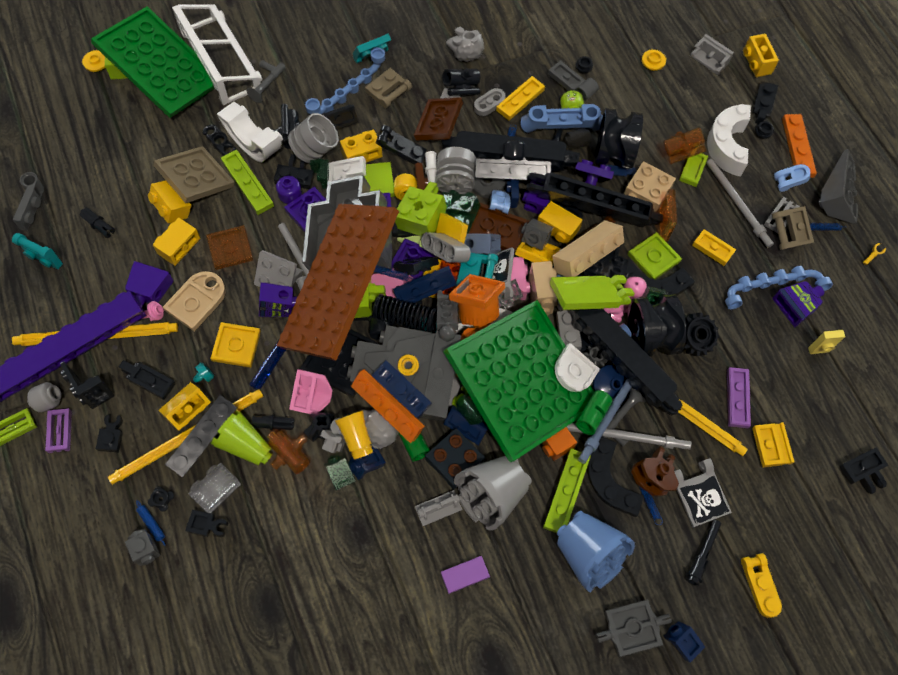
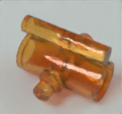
M700 127L685 133L679 131L676 133V136L664 140L670 164L706 152L705 146L702 145L705 144V139Z
M281 430L277 433L271 432L267 436L269 439L268 445L277 453L276 460L271 463L275 470L281 465H287L295 474H299L310 464V459L301 451L302 445L307 441L303 435L296 440H291Z

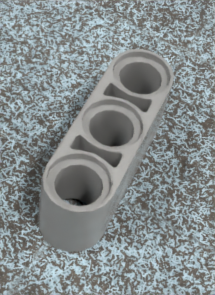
M426 232L421 238V244L425 250L447 262L466 263L470 259V248L444 233Z

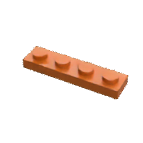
M802 114L784 115L782 122L793 166L800 164L808 166L810 178H813L817 172Z
M365 369L358 373L351 387L410 443L414 442L425 426Z

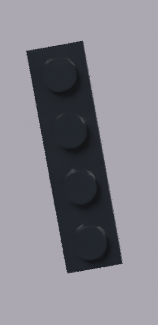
M220 395L165 465L184 477L211 443L213 437L218 434L217 431L238 407Z

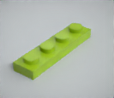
M238 150L221 157L222 163L257 215L274 207L273 201Z
M572 448L569 451L543 527L557 533L561 526L568 525L590 460L589 457L585 464L579 462L578 458L582 452Z

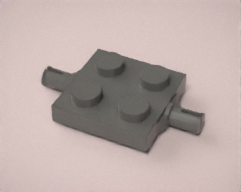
M644 600L605 611L608 630L596 633V638L605 636L598 638V643L611 640L615 645L619 658L662 646L659 626L672 623V621L667 619L670 617L669 614L656 617L651 610L649 601Z

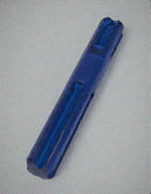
M277 343L250 382V386L255 390L262 388L286 349L278 347Z

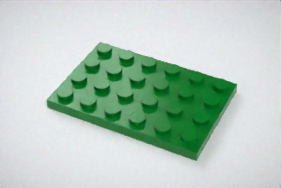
M148 6L91 38V44L169 118L214 89L213 82L195 51Z

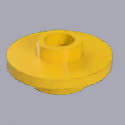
M98 50L88 52L83 57V66L91 72L100 71L105 68V56Z
M648 50L642 56V63L650 70H660L665 66L666 57L658 50Z

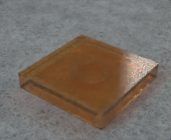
M675 189L667 190L659 208V213L664 215L663 222L660 223V236L666 242H668L677 224Z
M244 225L207 234L215 270L253 261Z

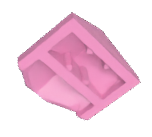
M297 369L289 410L317 415L330 403L333 392L326 376Z

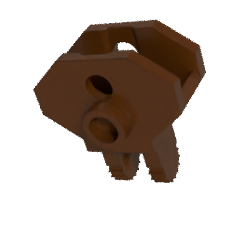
M661 446L655 450L652 458L641 460L634 464L631 470L636 484L652 496H665L668 491L677 490L679 485L674 472L675 467L673 466L675 457L669 454L663 459L662 456L665 449Z

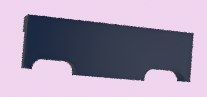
M605 165L611 167L610 171L614 172L613 176H634L636 173V168L628 169L621 166Z

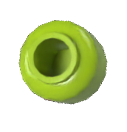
M578 91L564 93L560 100L561 109L581 108L582 104H584L582 94Z

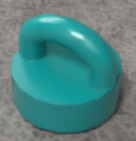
M203 362L195 367L198 373L193 378L194 382H200L202 379L209 382L214 378V374Z

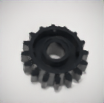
M703 313L688 314V317H685L686 342L684 349L686 354H692L693 356L707 355V352H712L713 347L718 344L719 328L716 327L715 320L709 319V315H703Z

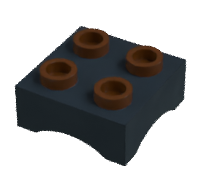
M456 428L425 455V460L455 490L458 487L454 483L455 476L464 469L484 463L485 457Z

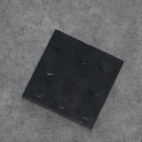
M349 329L336 361L308 355L300 370L325 375L332 388L354 398L357 392L351 387L350 378H347L349 365L353 366L354 358H351L353 345L357 346L358 341L379 343Z

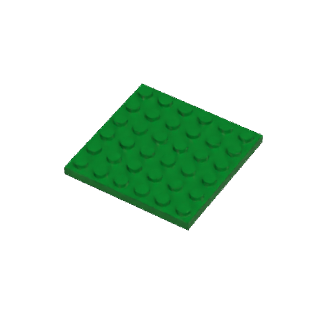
M538 300L443 351L509 462L520 458L579 419L594 393L591 386L580 392H572L565 389L559 383L555 374V363L566 345Z

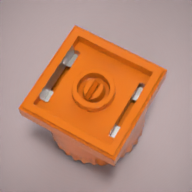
M469 274L449 294L450 301L458 302L461 323L484 329L497 320L499 316L498 296L505 289V282Z

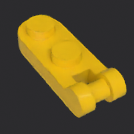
M757 554L754 558H742L741 564L759 613L766 618H773L779 615L782 605L770 574L765 554ZM758 566L760 572L755 573L753 567Z

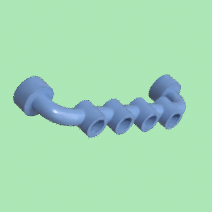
M374 48L371 51V60L374 63L370 68L362 69L361 75L357 78L349 79L347 86L343 89H337L333 97L322 101L321 106L319 100L315 98L308 99L305 103L306 111L309 114H323L334 110V104L345 103L348 93L355 94L359 91V85L362 82L365 84L371 82V75L378 70L381 63L385 60V51L382 48Z
M796 266L791 270L792 273L786 274L784 269H780L773 274V277H768L767 273H761L753 281L748 276L740 278L738 284L732 285L728 289V298L725 300L728 309H736L743 304L740 295H735L737 291L748 292L753 288L760 287L763 289L772 284L778 283V285H783L793 280L799 282L808 277L815 278L817 280L815 286H821L824 291L830 289L833 283L830 277H824L819 271L804 270L802 266Z

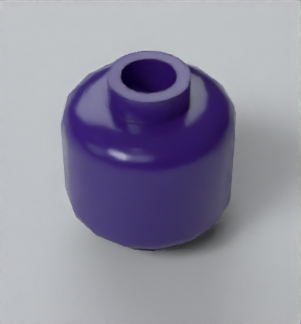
M284 176L277 181L276 191L278 198L282 202L289 204L301 196V186L297 178Z

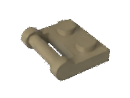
M389 68L367 85L365 92L384 108H387L403 92L409 91L412 88V84L409 80H405L393 69ZM399 85V87H398L396 90H394L391 94H389V95L386 97V95H387L388 93H390L393 89H395V88Z
M805 206L772 213L781 242L779 245L780 250L814 243ZM782 217L787 219L792 242H788Z

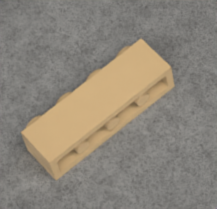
M604 220L554 254L552 257L556 273L566 277H576L624 243L623 226Z

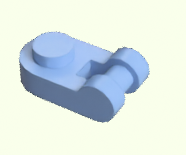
M800 164L777 171L774 177L779 182V191H787L791 187L806 183L810 179L809 167ZM791 176V179H785L786 177Z
M493 190L489 209L494 211L495 209L502 210V213L508 214L510 209L509 194L500 190Z

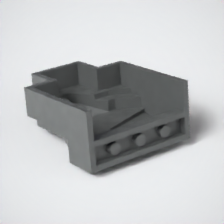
M363 175L327 182L326 201L308 204L302 263L309 271L339 204L387 207V200L380 190L370 192V185ZM392 232L389 234L377 263L379 266H376V268L392 269Z
M386 325V330H381L379 342L383 343V345L358 341L357 346L353 345L351 358H354L353 366L349 365L347 378H350V384H352L358 373L364 369L372 376L385 360L400 372L398 369L399 359L404 355H413L419 362V369L412 376H403L432 402V405L420 418L444 422L447 417L455 371L443 351L458 343L461 335L456 334L452 341L447 342L440 338L439 331L429 333ZM407 362L405 368H412V363Z

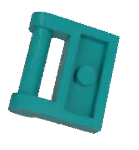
M389 34L357 46L353 52L355 62L359 63L362 59L371 56V51L374 48H382L385 52L388 51V45L391 42Z
M20 233L13 235L12 243L21 246L24 250L23 254L32 260L36 258L42 265L48 268L52 266L59 269L63 263L51 248L42 247L28 240Z
M471 253L468 262L461 263L456 287L469 274L480 276L482 263L487 264L485 278L492 279L494 267L498 263L499 257L495 254Z

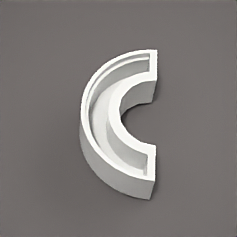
M232 102L217 113L221 123L232 139L252 159L263 162L281 148L283 138L280 133L274 132L269 127L264 130L256 127L243 105L240 106L236 102Z
M743 104L732 106L722 111L716 118L707 138V149L714 162L724 171L740 177L748 165V149L738 145L732 138V134L743 133L750 121L751 105Z

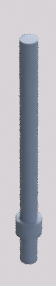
M626 379L595 434L585 442V448L578 458L579 462L585 464L591 453L595 452L598 448L600 438L632 387L628 379Z

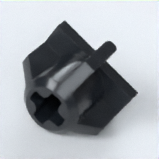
M326 411L317 415L312 413L309 416V422L312 424L303 434L312 442L318 438H324L321 437L322 430L331 429V423L335 420L332 413L328 414Z

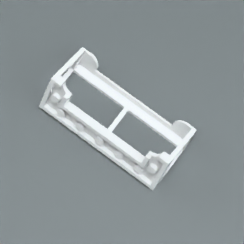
M176 5L172 7L182 36L184 38L187 37L211 78L215 90L218 91L219 99L223 105L248 95L247 90L228 98L224 81L252 80V88H256L261 84L262 77L259 71H255L226 24L225 16L221 10L218 11L215 5ZM182 9H209L211 17L190 25ZM217 20L228 38L222 40H199L194 29ZM202 44H231L249 75L221 77Z

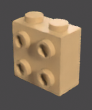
M643 161L627 185L624 194L652 202L653 209L657 212L670 192L676 178Z
M551 261L535 262L531 264L528 276L531 303L538 300L548 316L553 313L554 307L557 306V297L550 285L551 277H557L556 269L552 268Z

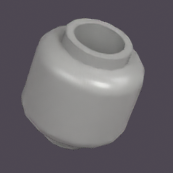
M49 382L42 383L29 390L27 396L28 405L37 412L53 409L60 403L61 391L57 386Z

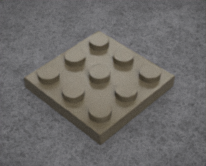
M203 146L154 160L156 170L185 203L234 187V180Z

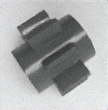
M588 346L587 353L583 354L599 368L604 367V363L608 361L597 346L594 348Z

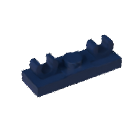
M445 266L438 271L435 270L433 273L397 286L393 291L397 299L404 300L405 302L408 301L410 304L411 302L414 303L434 295L438 290L444 291L457 284L450 267Z
M387 360L373 373L372 377L417 419L432 405V402Z

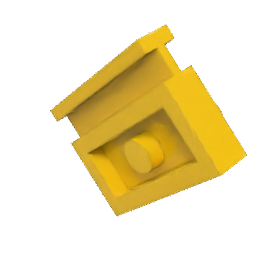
M784 422L780 424L755 425L752 428L762 468L794 463Z

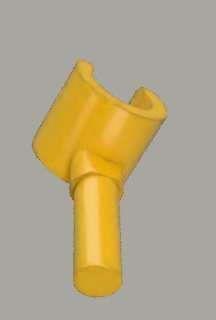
M880 243L875 244L872 248L873 252L863 264L867 265L874 257L883 254L886 248L878 252L876 247Z

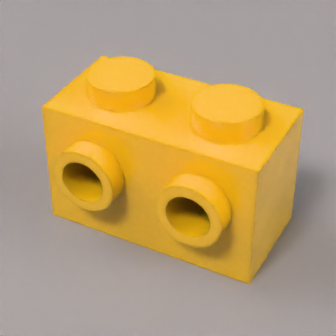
M761 34L749 37L743 53L750 64V69L754 72L755 77L772 74L779 59L767 35Z
M374 130L365 131L340 140L341 153L344 159L364 156L366 162L383 157L382 147L376 144L377 135Z
M166 180L151 184L148 199L167 223L175 222L178 217L182 220L188 218L191 208L190 202L185 203Z
M552 201L549 202L538 217V221L554 227L551 235L557 241L569 245L578 233L583 221Z
M178 217L161 236L156 238L152 245L159 256L175 266L200 240L197 229Z
M190 382L158 411L179 431L197 414L202 412L211 401L197 386Z

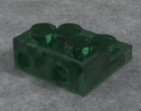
M455 190L443 192L442 195L447 206L446 214L467 224L468 234L481 206L477 196L471 192H467L465 195L459 194Z

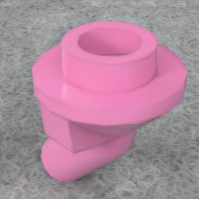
M155 301L147 304V310L144 311L146 317L142 319L150 318V321L161 320L164 315L163 307Z

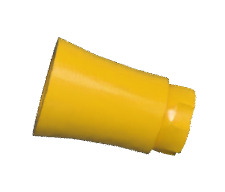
M363 410L335 420L354 459L373 453Z

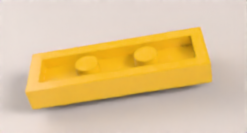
M531 76L497 105L496 111L510 121L544 91L545 85Z

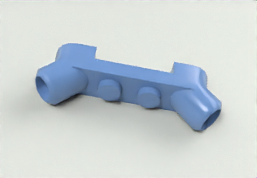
M582 104L581 108L546 109V105L533 106L528 114L521 117V127L527 133L537 129L590 128L593 131H598L602 115L600 108L594 104Z

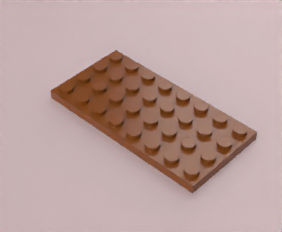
M338 205L317 255L312 262L310 271L304 280L303 287L296 299L292 312L288 317L285 328L280 335L277 343L278 347L330 360H337L399 213L395 207Z

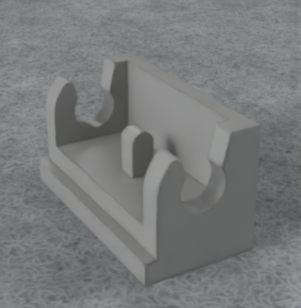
M705 34L695 45L696 49L690 56L718 75L729 64L734 52Z

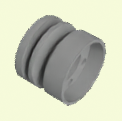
M319 113L309 115L288 136L292 151L298 158L307 163H315L325 153L335 147L339 140L334 125L329 119Z
M449 147L439 152L436 183L441 192L449 195H464L474 189L476 165L474 153L462 147Z

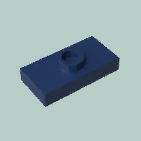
M509 180L506 183V193H510V208H517L519 202V180Z
M456 406L451 408L444 422V425L452 430L457 428L467 439L478 446L489 428L486 424Z

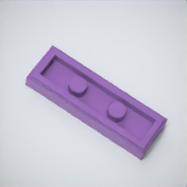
M729 367L727 369L728 426L749 428L751 426L749 369Z

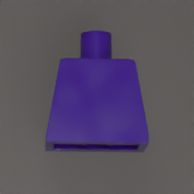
M134 261L125 290L126 292L130 291L140 306L143 307L144 303L149 304L152 301L158 303L174 280L167 271Z

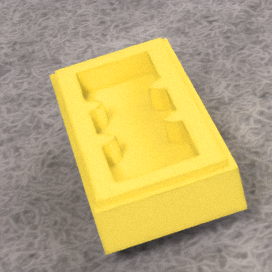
M844 331L823 332L809 346V353H827L835 349V346L845 338Z

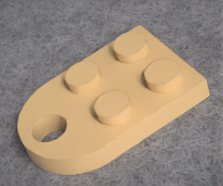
M204 271L196 273L163 306V309L195 332L223 301L226 293L225 285L222 279L213 272ZM211 280L217 281L213 287L206 286Z

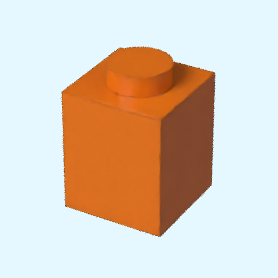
M567 427L545 440L542 443V449L547 457H551L555 461L568 453L571 448L574 449L577 441Z

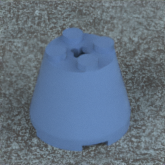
M582 511L577 512L568 525L561 526L557 531L559 536L557 545L581 585L588 592H591L596 586L601 589L622 570L623 567L621 565L624 563L626 555H632L635 547L634 541L626 534Z

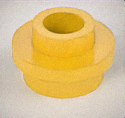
M404 355L398 361V369L403 375L412 376L418 371L419 362L413 355ZM411 362L412 368L406 369L405 364Z

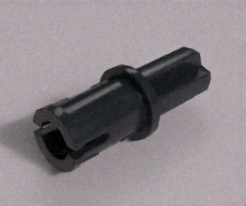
M87 207L81 209L80 217L87 221L92 229L98 230L106 238L112 236L106 230L114 234L115 229L107 224L102 216L96 215Z
M253 415L252 426L254 428H265L274 431V429L293 430L295 425L293 418L275 417V415Z

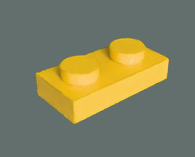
M703 229L692 245L723 266L726 265L736 251L735 248Z

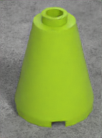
M236 410L235 414L232 413L217 431L220 436L217 439L213 437L211 441L214 447L258 466L261 463L265 465L273 455L270 453L272 448L238 410Z

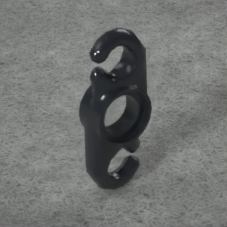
M210 124L204 127L203 135H206V138L211 141L213 148L222 156L229 154L225 150L229 147L232 148L233 144L229 142L227 135L216 125ZM214 130V133L209 135L207 131ZM218 138L224 139V142L221 144L215 143Z

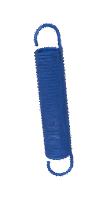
M136 500L138 506L136 511L155 540H161L166 546L164 541H162L165 535L146 506H141L140 502Z

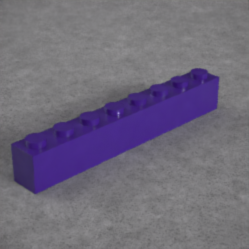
M130 291L122 292L113 301L98 306L94 312L82 315L77 322L63 326L60 329L61 331L54 335L46 336L42 339L41 343L27 347L17 357L8 358L4 362L5 364L0 366V402L61 367V362L68 363L146 317L135 296Z

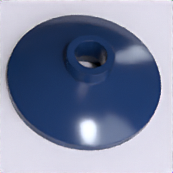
M604 366L600 368L593 380L594 392L597 390L604 391L614 401L627 378L617 371L616 366ZM628 392V394L626 395V397H625V399L623 400V402L627 399V397H628V395H629V392Z

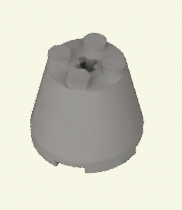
M502 456L464 469L455 476L454 483L458 485L460 504L475 523L480 521L486 525L487 530H495L504 523L527 493L532 480L523 471L517 459L509 462L506 456Z

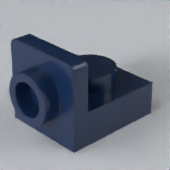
M373 446V453L358 459L352 457L349 461L350 470L355 474L357 480L362 479L366 473L383 467L386 463L379 450Z
M681 622L673 624L664 635V638L673 643L682 657L690 663L705 648L692 627Z

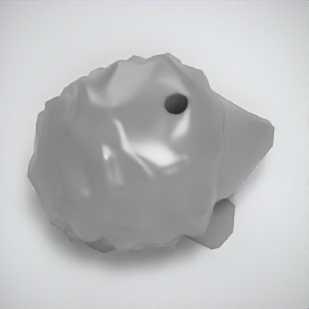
M457 27L455 33L458 36H454L446 41V45L452 49L459 61L468 62L473 61L475 58L478 59L484 50L482 36L477 30L465 31L462 27Z
M363 410L372 446L376 449H382L395 442L399 432L376 410Z

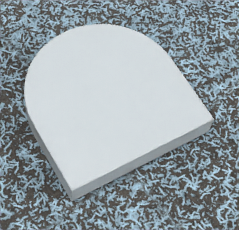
M571 343L565 346L555 363V374L559 383L565 389L572 392H580L588 388L600 370Z

